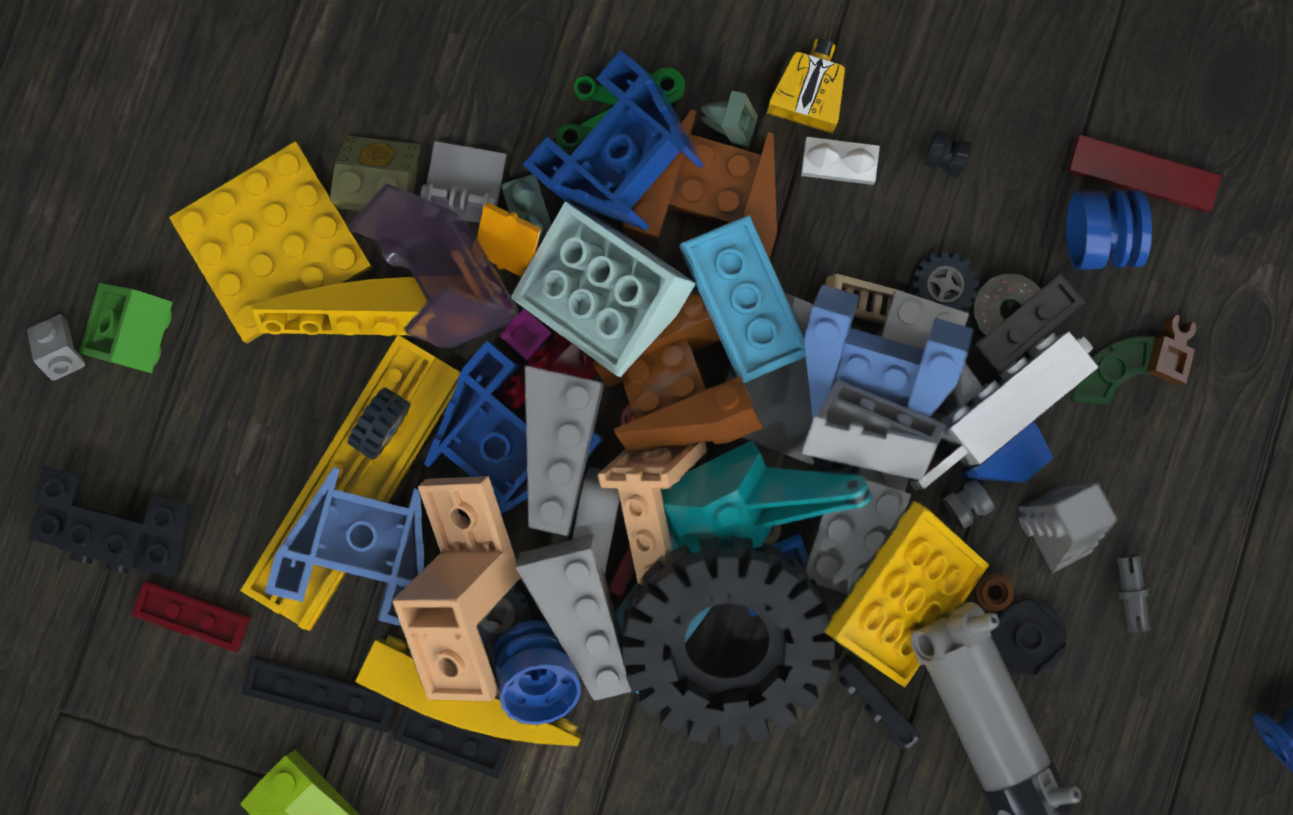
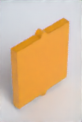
M486 202L483 206L474 254L496 264L500 270L504 268L522 277L536 253L542 228L519 218L515 212L509 213Z

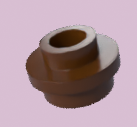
M988 574L977 583L975 594L977 601L983 608L990 611H1001L1011 604L1014 597V589L1011 582L1005 576ZM992 585H996L1000 590V594L996 599H991L988 596V589Z

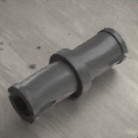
M1140 554L1129 555L1130 570L1128 557L1126 555L1118 556L1116 560L1118 562L1121 590H1118L1119 599L1123 600L1126 632L1138 633L1137 616L1139 629L1142 632L1150 631L1151 625L1149 623L1146 597H1149L1150 594L1149 588L1144 586L1142 557Z

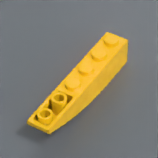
M384 278L332 284L293 292L253 303L252 311L259 333L467 337L482 335L485 297L482 278Z
M388 635L387 639L381 637L374 641L355 681L425 716L462 729L498 738L536 744L578 746L582 734L576 731L578 726L562 717L556 721L538 725L524 724L510 718L502 709L499 693L492 701L428 699L412 653L407 650L408 643L391 635Z

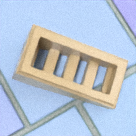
M840 274L827 277L825 286L839 290L844 288L843 291L849 293L858 291L859 299L853 320L884 325L894 292L897 289ZM873 294L871 309L868 312L866 311L868 295ZM883 296L888 297L885 316L880 315Z

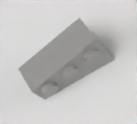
M837 379L814 417L802 454L922 480L946 424Z

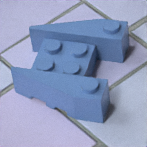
M822 285L814 302L804 338L813 420L837 379L930 417L957 385L968 352L973 329L935 318L925 350L850 328L859 295Z
M333 468L275 554L265 593L303 602L314 564L387 582L377 618L379 621L401 626L392 600L424 570L420 491L415 488L411 490L408 505L405 508L334 490L340 469Z

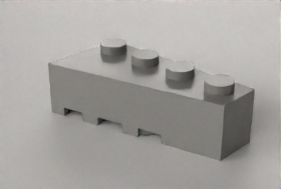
M525 366L529 527L567 536L571 533L604 384Z
M1098 484L1056 487L1018 507L1022 516L1018 517L1021 527L1028 537L1033 535L1052 573L1091 554L1094 551L1093 548L1098 546V541L1104 538V533L1108 532L1116 522V518Z
M594 535L521 552L515 568L593 700L631 692L626 679V665H623V638Z

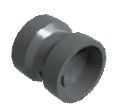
M976 479L966 483L960 493H951L942 499L947 512L962 530L971 526L975 517L979 515L986 516L995 510L991 498Z

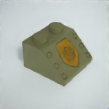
M346 136L334 166L330 201L338 209L411 218L420 145Z

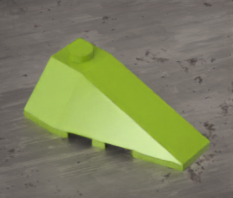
M296 749L285 755L240 804L250 815H360Z

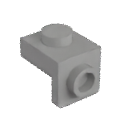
M61 314L27 329L33 362L51 380H57L85 366L84 359L74 349L68 321Z

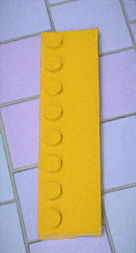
M397 335L240 591L274 612L282 614L295 622L300 628L311 631L345 577L346 572L313 564L303 602L265 593L275 554L333 468L340 469L334 490L390 503L444 415L458 384L457 381L461 372ZM383 387H386L411 403V406L388 445L385 446L376 459L372 460L349 445L347 441L366 406L370 404L372 398L377 395L380 389L382 390Z

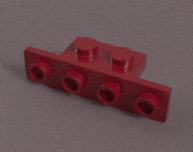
M555 332L552 340L543 349L537 350L530 357L526 365L590 381L598 374L593 366L595 360L558 332ZM525 367L518 375L508 379L503 386V390L497 395L513 411H516L526 401Z

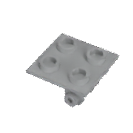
M435 141L427 184H423L421 190V199H424L421 213L480 223L483 206L486 202L495 206L498 205L507 154Z

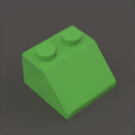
M99 283L78 353L152 373L153 367L157 364L161 355L160 344L164 330L167 329L171 321L172 315L170 310L173 302L134 289Z

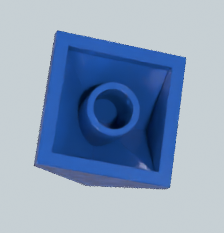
M1032 421L984 462L978 465L967 466L960 474L965 479L1023 483L1050 462L1053 456L1038 426Z

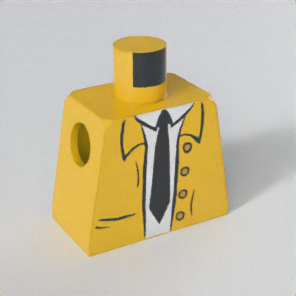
M815 39L810 55L795 52L770 100L767 110L768 114L833 134L839 120L845 73L844 66L831 62L836 47L834 43L825 39Z

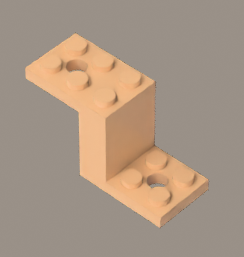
M489 476L425 479L418 488L441 553L392 601L428 699L492 701L499 693L484 650L477 624L521 578L515 568L517 561ZM458 509L465 511L470 521L465 516L460 515ZM446 658L451 659L454 663L447 661Z

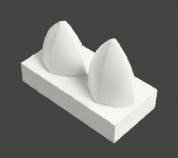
M806 137L801 176L874 185L880 146Z

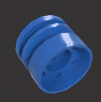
M1117 189L1111 192L1108 200L1105 193L1101 190L1076 191L1071 195L1066 218V239L1069 259L1076 270L1102 269L1106 266L1108 259L1114 268H1123L1126 265L1130 268H1140L1145 265L1151 247L1152 220L1149 201L1143 190L1129 189L1125 193L1123 190Z
M533 620L519 623L507 629L496 640L492 654L502 709L510 718L524 724H544L565 716L576 706L581 695L578 673L548 622Z

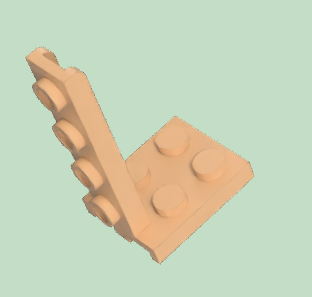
M705 442L694 443L693 447L680 448L679 445L656 447L654 451L629 453L625 449L598 473L601 488H618L637 581L643 586L645 585V572L658 560L665 566L670 564L669 552L673 551L660 488H671L707 452Z

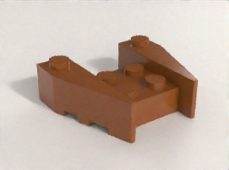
M690 110L681 124L702 160L703 166L698 168L679 152L631 208L650 227L645 231L623 223V234L659 244L668 210L722 226L750 215L770 259L777 235L774 134L768 132L762 154H756L692 135L696 111Z
M698 289L690 293L678 315L621 377L616 376L596 360L593 362L595 370L607 387L620 382L624 384L635 420L615 428L614 431L629 453L654 451L656 447L679 445L680 448L693 447L694 443L713 441L714 444L729 443L763 429L752 397L741 376L711 389H708L694 351L720 341V338Z

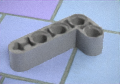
M589 466L581 491L572 540L594 535L605 574L620 504L618 488H601L598 473L603 469Z

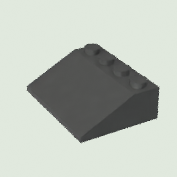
M785 293L805 338L813 304ZM852 322L850 328L860 331L862 326ZM806 357L744 383L752 397L763 429L738 439L746 442L753 440L757 446L813 465L812 456L802 454L813 423ZM730 365L725 382L737 378L732 365Z

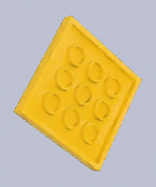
M296 141L169 217L241 339L247 344L264 334L259 333L252 311L253 303L307 289L347 283L373 268L337 207L330 201L328 192Z
M914 502L908 512L900 518L897 528L888 541L880 547L876 558L865 574L857 580L852 593L843 606L835 612L825 633L905 688L920 667L911 645L912 634L962 606L989 567V564L927 508Z

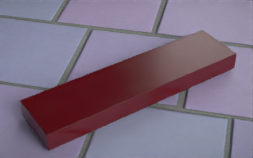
M1082 135L1076 138L1067 172L1127 190L1141 189L1147 196L1206 213L1213 209L1221 180V175Z

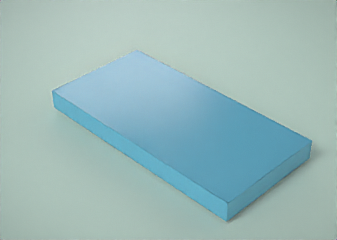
M750 215L679 245L737 377L741 376L743 382L746 383L806 357L804 335Z

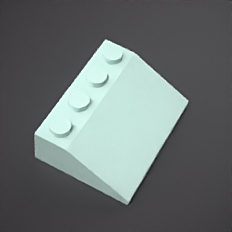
M564 202L510 298L616 376L621 377L678 315L696 283L589 210Z

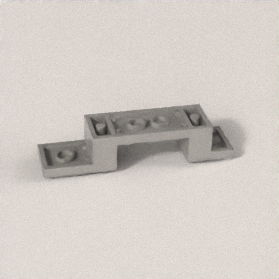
M896 290L883 328L876 333V336L925 350L935 318L965 326L969 313ZM859 467L861 471L860 476L866 479L872 498L864 507L836 511L821 516L805 565L808 580L814 578L818 585L848 595L852 593L857 580L865 574L876 558L878 550L888 541L897 528L900 518L905 514L911 494L905 492L909 480L908 477Z

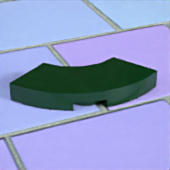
M1138 336L1123 339L1097 352L1091 359L1098 368L1073 388L1070 402L1102 406L1111 405L1115 390L1124 380L1134 375L1150 374L1147 370L1154 347L1155 336Z

